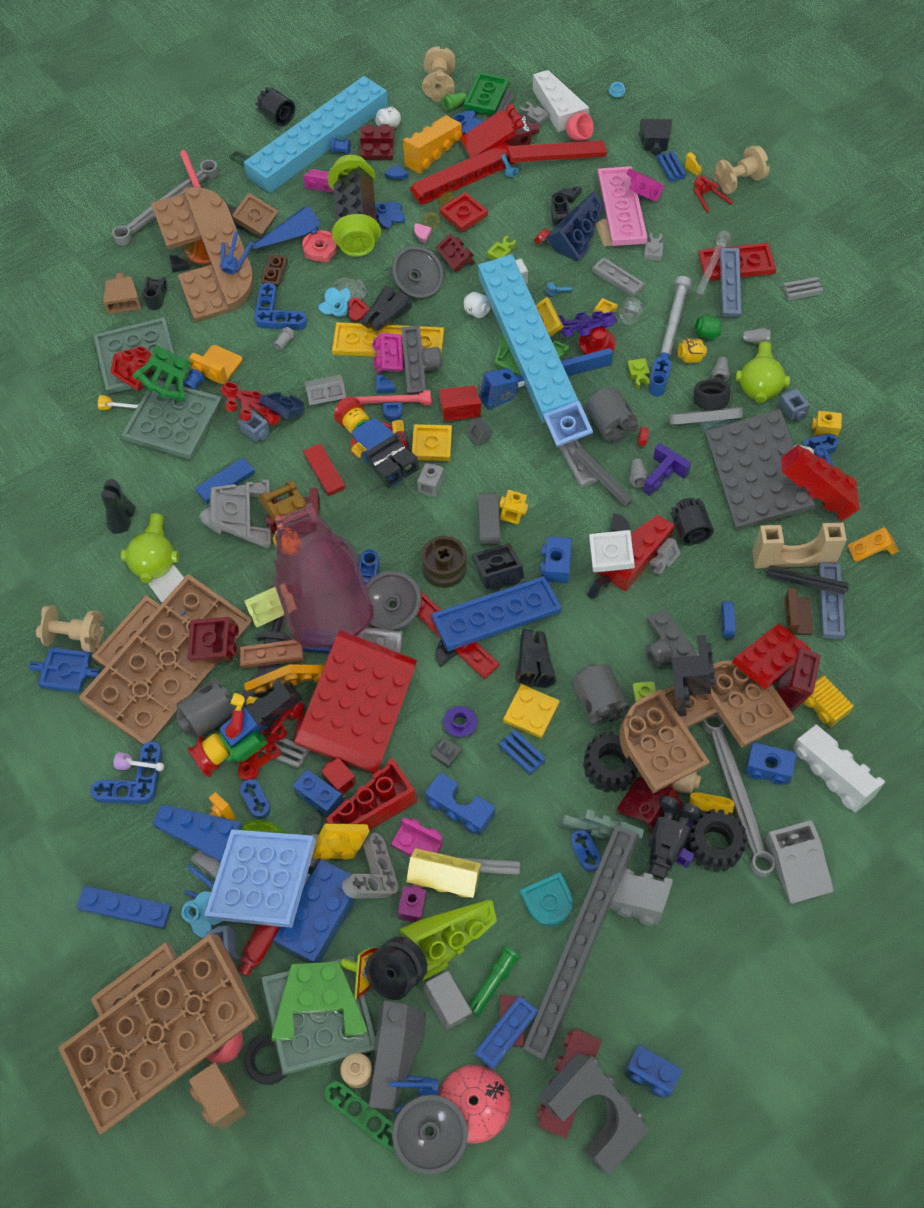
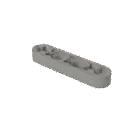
M743 407L669 414L670 424H685L742 418Z

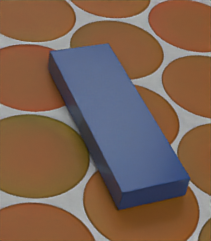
M611 348L563 360L561 363L567 376H572L611 365L613 353Z
M241 458L195 489L208 504L210 503V490L212 487L238 485L255 474V471L244 458Z
M519 996L474 1052V1055L494 1070L538 1014V1010Z

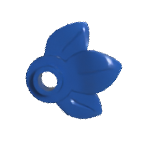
M474 110L464 111L462 114H456L453 117L454 120L462 124V133L464 134L484 122L475 118Z
M392 201L375 204L376 217L382 226L389 229L392 222H405L404 214L401 211L403 208L401 204Z

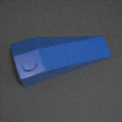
M304 206L287 218L286 222L281 223L272 232L267 233L252 245V249L308 233L313 234L319 230L318 226L321 223L310 206Z

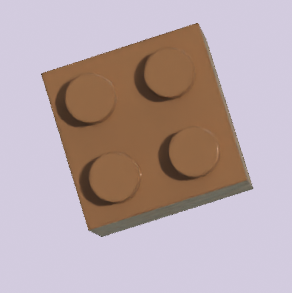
M213 1063L189 1079L192 1085L189 1091L194 1100L199 1102L201 1106H204L205 1109L201 1113L207 1123L211 1124L213 1128L217 1126L223 1131L248 1113L225 1072L216 1063Z

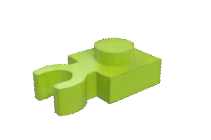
M505 236L502 244L496 242L487 251V257L495 260L510 255L511 250L516 247V240L508 243L509 236Z
M646 358L627 361L631 380L636 379V389H640V383H644L646 388H649L650 379L648 377L650 371Z

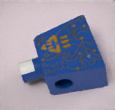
M508 368L484 373L479 397L487 410L513 400L517 388L524 386V378L522 375L515 376L511 369Z

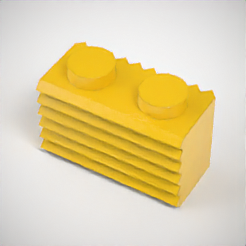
M825 675L816 680L813 694L804 701L808 708H813L818 713L819 720L830 727H833L840 720L848 716L854 707L847 700V697H844V694Z

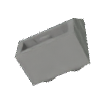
M812 820L768 833L764 842L768 852L775 859V869L790 905L834 892L821 840Z

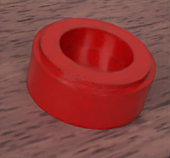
M547 228L542 229L534 238V242L539 245L549 235L550 231Z
M640 427L637 439L638 446H646L649 435L648 427Z

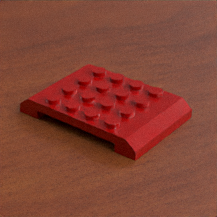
M339 630L294 744L334 760L339 758L344 764L374 775L378 771L417 660Z

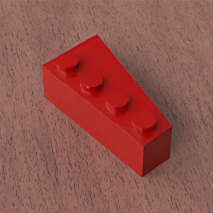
M800 445L795 446L781 457L782 473L800 488L805 486L812 498L816 499L818 497L825 503L824 508L829 512L834 510L841 522L860 509L857 481L854 477L848 476L838 467L830 465L826 460L819 458L809 449H805Z
M660 515L655 516L631 533L635 568L596 573L602 577L608 575L612 579L611 583L627 592L649 566V562L658 555L657 550L668 538H672L675 525Z
M392 757L381 771L378 770L365 786L362 785L357 789V793L350 800L347 799L326 820L328 824L368 825L370 831L417 803L415 789Z

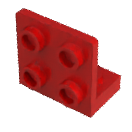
M141 346L114 353L110 373L135 390L143 389V383L139 379L136 380L133 374L148 363L152 353Z
M476 385L439 390L444 421L481 417V400L478 397Z

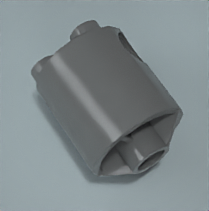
M616 387L598 390L586 404L587 412L607 441H613L615 444L623 440L624 436L635 431L639 426L636 416Z
M588 664L581 668L572 680L574 690L592 726H597L605 720H609V722L616 721L621 717L620 713L629 708V704L608 664Z
M215 678L176 703V722L185 734L197 738L204 737L230 720L233 710L237 706L230 704V694Z

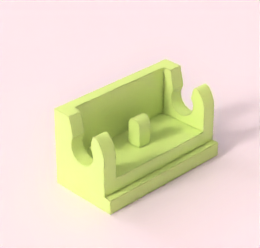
M282 584L245 600L256 628L294 611Z

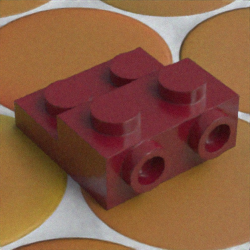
M371 124L361 126L360 157L364 160H393L394 126L388 124L382 126H373Z
M230 617L191 620L187 660L190 662L207 660L213 663L232 662L233 656L237 655V645L234 643L235 636L239 634L238 624Z

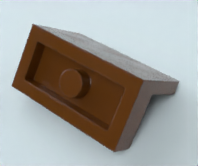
M788 589L784 598L787 629L793 635H812L813 625L810 598L797 597V589Z

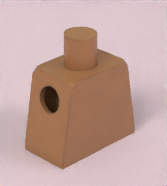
M117 273L115 279L106 281L103 303L107 314L142 309L131 277H126L123 273Z

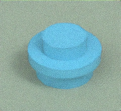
M612 83L609 88L610 95L616 98L625 94L623 83Z

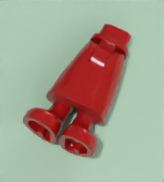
M255 925L243 949V958H240L242 964L238 973L249 977L252 969L260 965L280 929L279 926Z

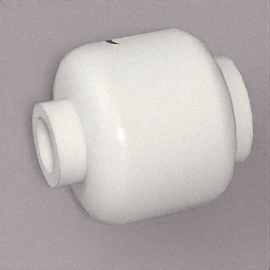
M394 107L380 109L375 118L377 126L388 124L394 126V129L398 127L401 120L400 113Z
M472 292L464 299L463 304L466 313L477 318H482L489 313L491 307L487 296L478 292Z

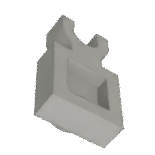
M526 102L525 108L522 106L519 108L521 115L527 116L528 121L533 124L538 123L539 127L550 119L549 112L539 106L534 108L529 102Z
M649 233L644 259L661 261L664 244L661 243L663 234H659V238H653V233Z
M668 538L657 550L658 556L649 562L650 565L656 567L653 572L661 575L665 566L670 567L681 553L675 539Z

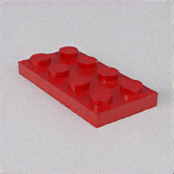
M768 243L721 247L739 248L740 278L769 275L776 272V266ZM721 248L703 249L698 252L705 281L721 280Z
M778 623L739 653L732 663L766 690L794 667L797 651L800 648L809 651L812 649Z

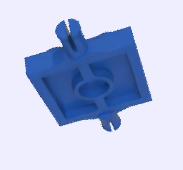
M50 647L43 663L31 661L29 664L30 670L41 671L38 685L43 689L81 693L87 677H97L101 673V669L89 668L92 654L85 651Z

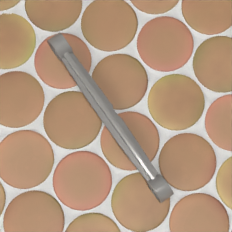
M205 160L200 164L201 170L196 173L199 183L204 179H214L218 176L217 163L214 160ZM190 178L160 200L183 194V189L193 187ZM152 206L127 226L121 225L113 229L112 234L117 245H128L132 241L131 235L156 218Z
M716 714L712 717L717 718L721 726L711 727L705 719L702 721V728L705 732L712 735L730 796L735 803L736 813L741 821V826H744L746 829L744 834L747 835V842L753 854L750 862L751 871L758 877H767L775 867V859L772 854L764 850L744 784L723 732L725 723L720 715ZM756 858H765L770 863V869L767 871L760 870L755 864Z

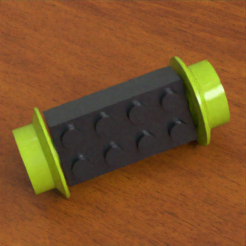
M357 155L340 157L328 173V184L334 191L336 223L332 228V238L345 254L355 257L370 253L381 236V228L376 217L374 197L376 175L373 168L362 157Z

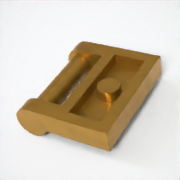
M294 481L286 482L285 486L259 495L260 503L277 526L309 511V505L298 492ZM286 493L291 496L276 504L271 502V500Z

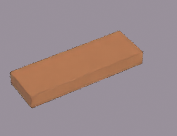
M302 639L240 647V666L242 669L304 661Z

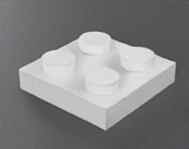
M630 530L589 534L593 572L635 568Z

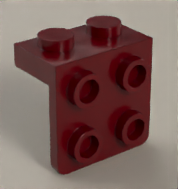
M639 777L618 805L617 811L621 815L645 823L651 834H653L657 817H663V810L658 803L660 796H669L679 802L678 811L683 803L673 787L667 786L653 793L644 778Z

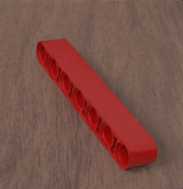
M503 143L417 181L411 186L410 192L419 204L424 205L505 169L506 165L501 158L503 154L512 166L516 162L511 163L507 146L510 145Z

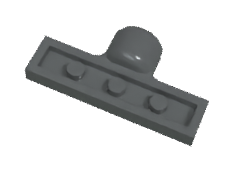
M420 325L401 327L408 395H418L423 390H426L425 372L442 368L441 350L439 347H422Z
M666 610L647 617L648 625L659 639L646 646V656L652 666L659 667L672 662L674 657L698 655Z

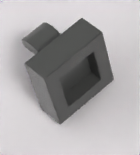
M475 418L467 434L478 446L483 445L484 441L490 438L493 431L489 430L487 424L480 418Z
M443 737L431 753V757L447 768H450L460 755L461 748Z

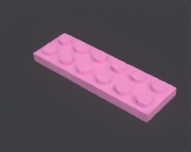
M632 166L598 169L597 175L612 246L647 243V234L638 194L629 189L632 182L627 172L629 168L632 169Z

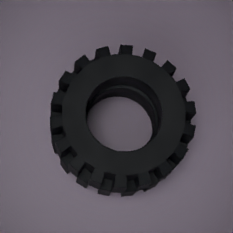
M610 731L609 735H606L604 732L600 734V738L595 736L592 739V743L589 742L587 745L583 769H585V776L589 777V782L591 784L596 783L595 788L600 790L603 787L605 788L604 792H609V789H613V792H618L620 787L622 790H625L628 784L631 785L634 782L638 769L630 757L626 759L620 745L619 735H614L613 731ZM605 755H615L623 761L624 766L615 770L608 769L600 763L599 759Z
M711 809L708 814L706 812L701 813L700 817L696 818L691 825L692 830L687 840V850L695 854L693 859H697L696 864L699 867L701 864L704 865V870L709 871L710 868H713V872H719L720 868H722L724 872L730 866L733 868L737 861L740 860L746 848L747 835L744 834L746 829L744 826H740L741 821L739 818H732L734 814L730 812L727 815L724 814V810L719 809V812L716 813L715 809ZM708 832H718L727 839L729 847L723 850L714 849L707 844L704 835Z

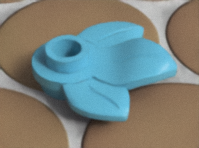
M346 287L339 292L336 288H328L324 296L326 301L318 306L319 310L325 315L333 314L337 317H344L349 310L350 290Z
M210 891L201 892L195 900L186 902L181 912L183 919L191 923L193 932L202 938L207 936L206 931L212 930V925L222 922L221 920L207 919L204 916L211 895ZM193 907L196 909V915L192 914Z

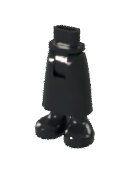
M660 796L658 801L659 806L663 810V817H657L650 847V859L648 861V864H650L648 874H652L654 877L662 880L665 879L667 872L672 870V866L677 861L692 830L687 826L688 823L698 818L701 814L699 807L683 803L680 808L678 821H674L673 819L679 808V802L669 796Z

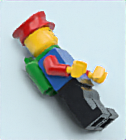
M355 397L343 398L337 404L334 411L335 421L353 434L351 454L358 458L362 455L366 464H369L387 488L403 480L402 475L406 478L419 470L417 456L413 452L410 453L395 435L400 431H404L403 420L392 421V424L379 422L375 418L370 420L364 412V406ZM411 464V468L406 470L405 467ZM396 475L394 479L389 480L390 476Z
M278 679L272 684L275 688L264 698L249 696L246 701L247 706L243 709L244 697L234 693L230 704L237 707L233 710L232 718L220 727L221 732L219 734L214 733L207 739L199 737L194 747L187 748L205 776L212 777L213 771L219 769L220 763L225 759L230 763L233 761L244 762L268 744L262 732L275 723L273 719L280 718L303 700L291 682Z

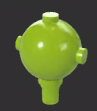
M768 341L760 342L755 358L748 361L742 371H736L735 382H740L742 391L757 403H765L767 400L775 398L780 394L783 387H789L790 376H785L782 365L773 358L771 354L772 344Z
M158 513L150 515L149 525L144 530V533L134 537L128 544L127 549H122L121 560L126 561L131 572L138 576L143 583H151L153 579L164 576L170 571L173 563L179 562V551H174L170 541L164 537V516Z

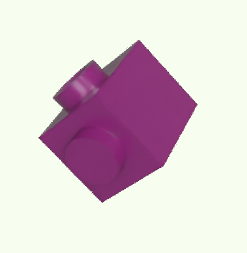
M417 885L403 886L398 910L399 920L416 922L423 919L427 899L426 890Z

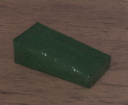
M237 150L229 155L230 159L245 167L244 161L251 157Z

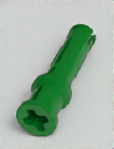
M506 946L502 948L503 952L496 963H492L491 973L469 1004L471 1011H474V1015L478 1017L502 980L509 978V972L515 962H519L521 959L516 952Z

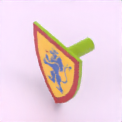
M370 947L359 953L357 962L343 958L341 961L342 968L356 972L354 997L356 1000L371 987L366 975V962L379 949L377 947Z

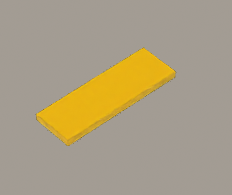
M336 322L332 355L375 357V350H373L372 344L373 340L380 333L401 334L402 338L401 327L409 326L387 325L379 332H375L372 330V327L366 328L359 323ZM420 326L422 347H439L442 358L444 328ZM402 339V356H403V358H404L403 339Z

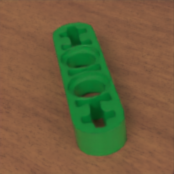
M339 1081L329 1083L324 1094L329 1104L385 1149L396 1153L394 1145L392 1147L389 1146V1138L383 1135L382 1140L378 1138L384 1133L387 1125L390 1126L387 1132L392 1135L394 1124L374 1108H368V1103ZM341 1088L340 1093L346 1099L348 1094L352 1096L345 1102L343 1109L340 1107L343 1104L337 1097L334 1100L331 1099L332 1094L330 1091L332 1089L337 1090ZM353 1102H359L362 1105V1111L358 1116L349 1114L348 1108ZM373 1117L379 1118L382 1122L381 1128L376 1132L368 1129V1122Z

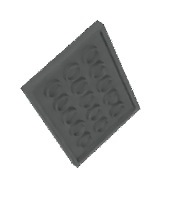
M781 409L705 431L737 531L815 508L813 498L809 495L806 487L800 488L782 473L781 457L792 450L794 445Z

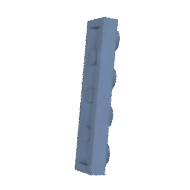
M721 248L722 316L740 317L739 248Z
M820 562L818 565V576L841 581L840 563ZM819 589L822 638L843 639L845 629L842 594Z

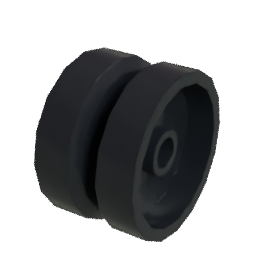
M403 936L393 937L387 940L380 949L376 950L366 962V975L373 989L382 997L390 1000H400L406 997L423 980L427 974L428 964L425 954L416 943Z

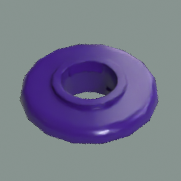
M455 706L445 714L443 719L444 727L452 736L466 737L476 729L477 716L468 707ZM457 717H464L467 721L463 725H457L454 720Z

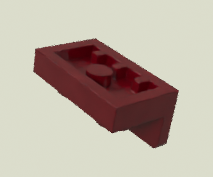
M451 233L435 247L455 272L459 271L469 261L472 264L476 263L472 259L473 253L468 247L464 249L462 247L465 245L459 237L455 238Z

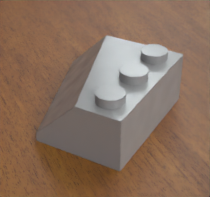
M625 869L609 909L617 911L618 915L625 918L632 916L640 919V922L645 925H658L673 879L665 877L664 882L658 881L653 878L652 874L644 873V875L636 876L630 869Z

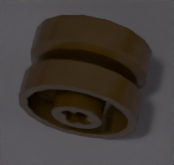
M439 536L428 541L422 551L423 572L427 581L435 587L450 588L459 584L464 579L467 571V558L463 544L454 537Z

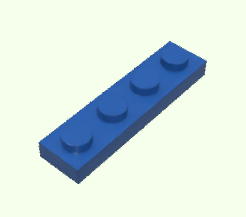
M84 886L76 907L81 911L164 930L172 910L171 905L88 886Z

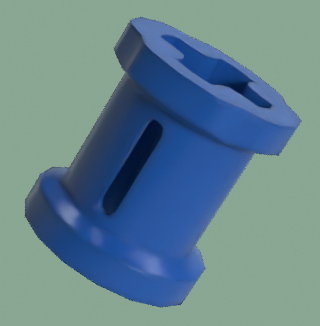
M333 137L331 152H344L346 155H349L351 140H337V138Z
M192 369L189 372V377L186 381H183V386L197 390L196 388L205 380V377L198 370Z

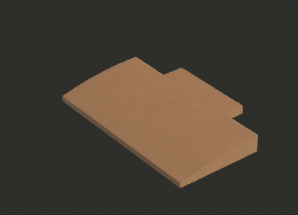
M187 574L161 605L146 595L92 655V659L102 665L104 669L79 696V699L86 707L140 744L144 745L147 742L153 741L177 713L176 703L192 694L218 664L210 660L195 662L187 660L190 621L230 617L239 627V634L235 636L234 643H236L251 625L253 619Z
M209 934L180 957H177L171 944L165 942L91 998L99 1017L59 1046L58 1049L99 1135H103L259 1018L219 935Z

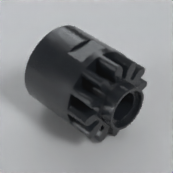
M266 87L265 91L261 90L260 95L257 96L258 102L255 103L258 106L256 110L280 127L287 125L294 117L295 103L273 87L270 89Z
M694 497L682 499L676 503L677 507L671 508L672 512L670 514L682 544H700L713 535V526L704 503L700 498L696 500Z

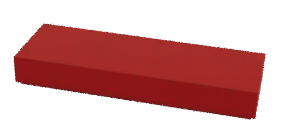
M320 443L303 450L304 456L328 496L346 489L344 482Z

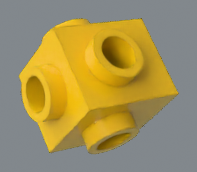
M508 490L506 497L502 496L499 508H502L499 519L518 525L521 515H525L528 504L525 503L527 495Z

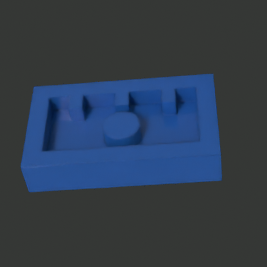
M638 1045L625 1073L629 1075L628 1078L638 1085L644 1083L651 1087L650 1091L660 1098L666 1096L669 1098L682 1069Z

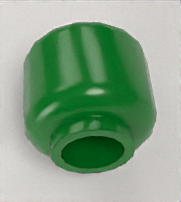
M704 314L697 318L694 331L699 338L712 341L721 335L723 325H721V320L718 317Z

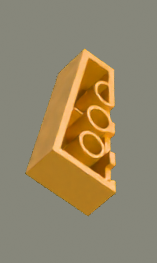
M446 115L433 122L431 127H424L421 133L415 132L412 134V138L406 137L403 139L405 166L419 174L428 169L433 162L438 160L443 153L460 140V137H462V124Z

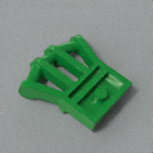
M156 345L148 363L138 369L133 374V377L136 380L139 379L148 388V391H154L160 394L159 396L162 398H175L177 401L183 402L185 398L183 379L190 362ZM150 369L155 371L151 381L144 375ZM160 374L167 377L163 387L156 384ZM172 380L176 381V391L168 390Z

